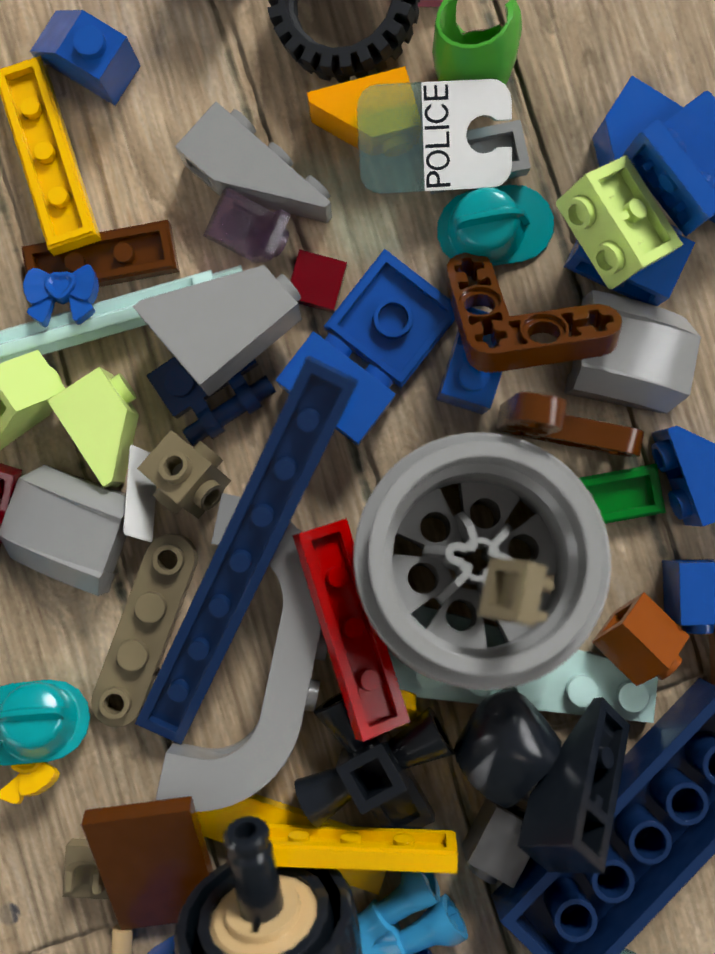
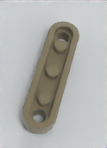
M166 534L159 536L149 544L144 554L92 694L91 706L93 713L100 722L107 726L122 727L136 719L154 683L198 563L196 547L191 540L183 535ZM166 550H171L177 555L178 561L173 569L165 567L162 563V554ZM111 694H118L122 697L124 701L123 709L116 710L110 705L109 697Z

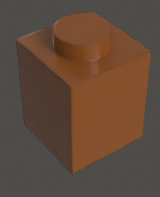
M643 592L614 611L592 643L636 686H639L654 677H657L659 680L669 677L682 663L683 659L679 656V653L690 636Z

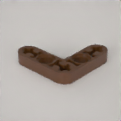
M465 252L454 256L447 264L448 295L466 358L469 364L476 370L494 373L601 357L610 354L617 348L622 328V317L610 306L588 304L509 316L492 263L487 257ZM467 277H471L473 281H476V285L469 287ZM474 306H485L492 311L484 315H475L467 310ZM537 333H547L556 337L557 340L551 343H538L530 337ZM491 334L493 348H489L488 344L483 342L484 335Z
M518 392L500 405L496 431L617 456L640 457L644 431L628 426L566 415L567 401L565 399L541 393Z

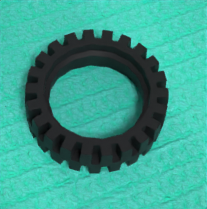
M268 0L271 7H268V13L274 25V30L283 46L303 69L310 74L315 72L320 79L330 81L331 77H335L339 83L350 81L351 76H356L357 79L369 76L368 71L374 68L380 73L388 68L386 60L390 57L395 61L403 53L402 43L406 42L409 44L414 34L412 25L413 23L417 24L418 2L420 0H392L386 18L372 35L352 46L334 48L316 43L304 32L298 19V0Z

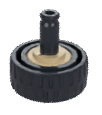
M254 816L241 817L232 822L224 833L223 841L228 850V862L212 871L208 877H205L193 889L180 911L174 933L175 954H362L360 925L351 888L337 869L277 867L273 845L269 839L270 831L267 823Z

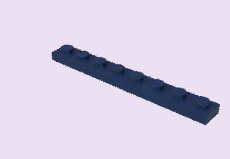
M309 355L305 359L135 722L136 725L180 745L182 744L354 392L358 379Z

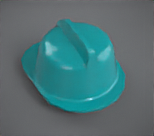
M524 185L478 188L454 197L444 207L438 220L437 238L442 251L450 259L466 252L487 257L492 266L518 263L536 257L548 246L554 233V216L549 203L537 191Z
M56 680L11 683L1 686L0 765L10 766L49 762L64 758L78 748L87 734L91 718L88 702L80 690L67 682Z

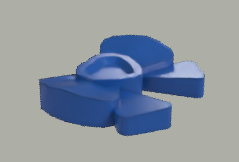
M89 264L84 265L73 273L53 272L49 274L39 268L30 269L23 282L24 294L31 305L27 313L34 321L43 327H47L55 302L59 304L69 302L73 320L77 325H81L95 313L92 304L98 296L99 282L92 266Z

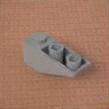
M215 102L175 146L184 165L220 197L328 223L332 218L331 202L328 200L330 193L313 176L308 175L304 179L291 167L293 165L291 158L277 144L271 142L267 146L254 135L256 132L255 127L236 109L229 113L218 102Z

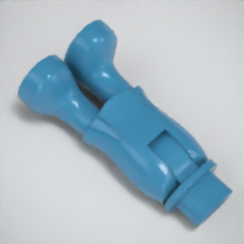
M401 871L398 887L379 902L377 899H373L363 911L358 913L362 954H415L435 945L456 946L468 939V931L459 910L447 894L440 896L438 881L434 873ZM426 909L420 918L401 930L399 921Z

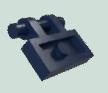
M175 357L146 375L173 417L178 419L191 409L196 414L198 420L182 430L192 446H195L199 441L204 440L208 436L212 439L225 432L223 426L246 411L251 415L263 407L260 403L261 401L277 392L266 375L249 386L243 375L259 365L255 359L212 394H216L229 384L236 393V395L213 410L206 401L211 396L204 392Z

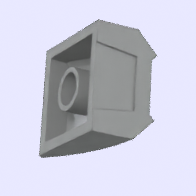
M591 290L582 299L581 305L602 304L615 309L622 317V328L619 343L613 352L601 357L573 361L571 372L567 376L564 394L658 413H668L690 396L701 336L685 317L655 305L596 290Z
M43 465L18 478L0 526V540L9 557L20 564L55 580L100 596L110 591L115 577L114 570L127 537L123 532L126 493L109 487H103L101 484L51 466Z

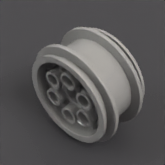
M476 432L447 436L429 442L402 458L385 474L371 493L357 527L354 544V571L358 594L372 626L385 642L388 651L401 663L428 678L452 686L476 690H495L515 687L539 679L566 662L582 646L598 622L605 605L611 575V554L605 524L595 501L581 480L565 464L547 451L527 441L496 433ZM458 484L461 513L453 516L440 488ZM520 500L535 515L513 530L509 523L505 524L504 522ZM480 504L492 511L494 523L491 528H480L472 522L470 517L471 506ZM431 517L442 521L446 528V538L438 543L426 540L421 534V521ZM395 535L421 548L422 557L392 554ZM512 539H519L524 541L530 549L531 556L529 561L546 566V575H555L554 588L551 595L542 591L538 611L548 613V618L545 622H536L535 627L495 620L506 643L487 648L484 620L482 616H478L488 568H484L477 575L472 574V564L459 557L461 555L469 556L476 549L482 551L481 559L489 562L490 558L514 560L508 554V546ZM423 566L432 571L435 584L429 593L421 594L415 592L410 587L408 573L411 568ZM448 569L454 570L456 575L454 579L451 577ZM464 582L469 585H476L477 590L466 589L461 585ZM434 597L440 605L427 627L424 628L411 613ZM453 601L462 602L470 609L471 622L465 630H455L447 622L446 610Z

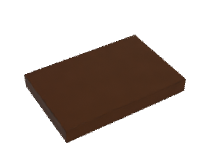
M192 796L88 809L84 812L81 826L121 930L177 923L180 911L188 896L205 877H208L214 871Z

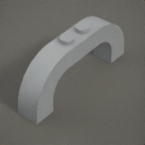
M222 493L211 544L219 545L241 498L240 496ZM291 521L269 564L281 585L283 608L259 721L245 738L223 748H204L184 743L180 745L173 742L165 754L155 801L192 796L196 812H204L232 806L247 799L266 786L288 760L298 739L304 710L315 711L320 681L311 679L315 659L325 661L327 646L292 536L301 533V531Z

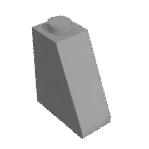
M265 265L142 299L133 306L144 322L208 396H211L302 320L299 304L297 303L301 299L298 290L285 275L281 274L275 278Z

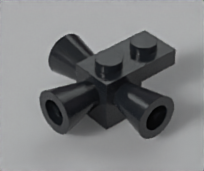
M341 692L315 709L314 714L344 747L341 749L335 768L295 780V792L300 806L308 820L315 827H320L352 799L361 815L371 810L381 828L421 829L435 821V812L410 770V767L454 755L451 741L439 718L430 707L393 738L388 731L364 742L355 739Z

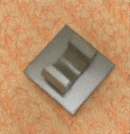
M490 558L478 616L535 627L536 622L547 621L548 613L538 611L542 590H553L554 582L550 578L545 577L547 567L525 560Z
M72 838L66 845L62 897L109 900L87 839Z

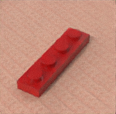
M347 518L292 535L355 739L364 742L409 723L410 719L387 646L372 626L358 594L354 571V541Z

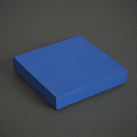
M384 249L323 327L326 332L339 338L353 353L366 363L381 370L393 381V384L402 389L456 319L448 297Z

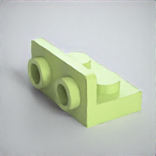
M627 155L585 174L556 201L558 210L608 289L619 286L637 272L668 256L683 245Z

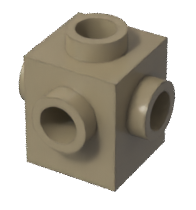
M172 430L167 433L137 468L158 487L153 496L176 515L183 508L198 519L206 510L213 508L220 501L224 489L231 482L226 475L217 469L223 461L222 458L201 441L194 448L191 447Z

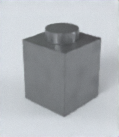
M487 798L485 799L462 843L469 869L477 877L490 884H496L497 880L512 888L515 887L530 858L529 855L517 846L525 810L516 805L504 808Z

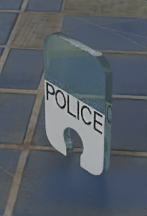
M495 79L390 83L369 86L361 93L357 102L359 168L362 183L371 192L379 194L478 189L502 185L511 174L512 147H496L488 153H478L468 144L466 134L471 121L480 116L489 117L493 121L512 120V99L509 89L504 83Z

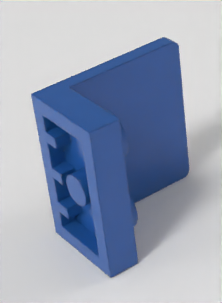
M704 91L665 122H662L658 117L643 128L622 155L629 157L649 191L685 237L715 215V97L710 91Z

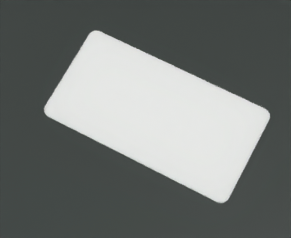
M130 445L123 532L127 536L152 542L156 499L153 494L156 492V485L137 469L150 452Z

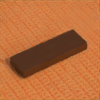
M168 220L99 232L101 241L56 256L48 250L46 242L22 246L26 274L32 268H39L49 274L53 272L73 273L80 267L89 264L96 273L99 287L180 272L172 226Z

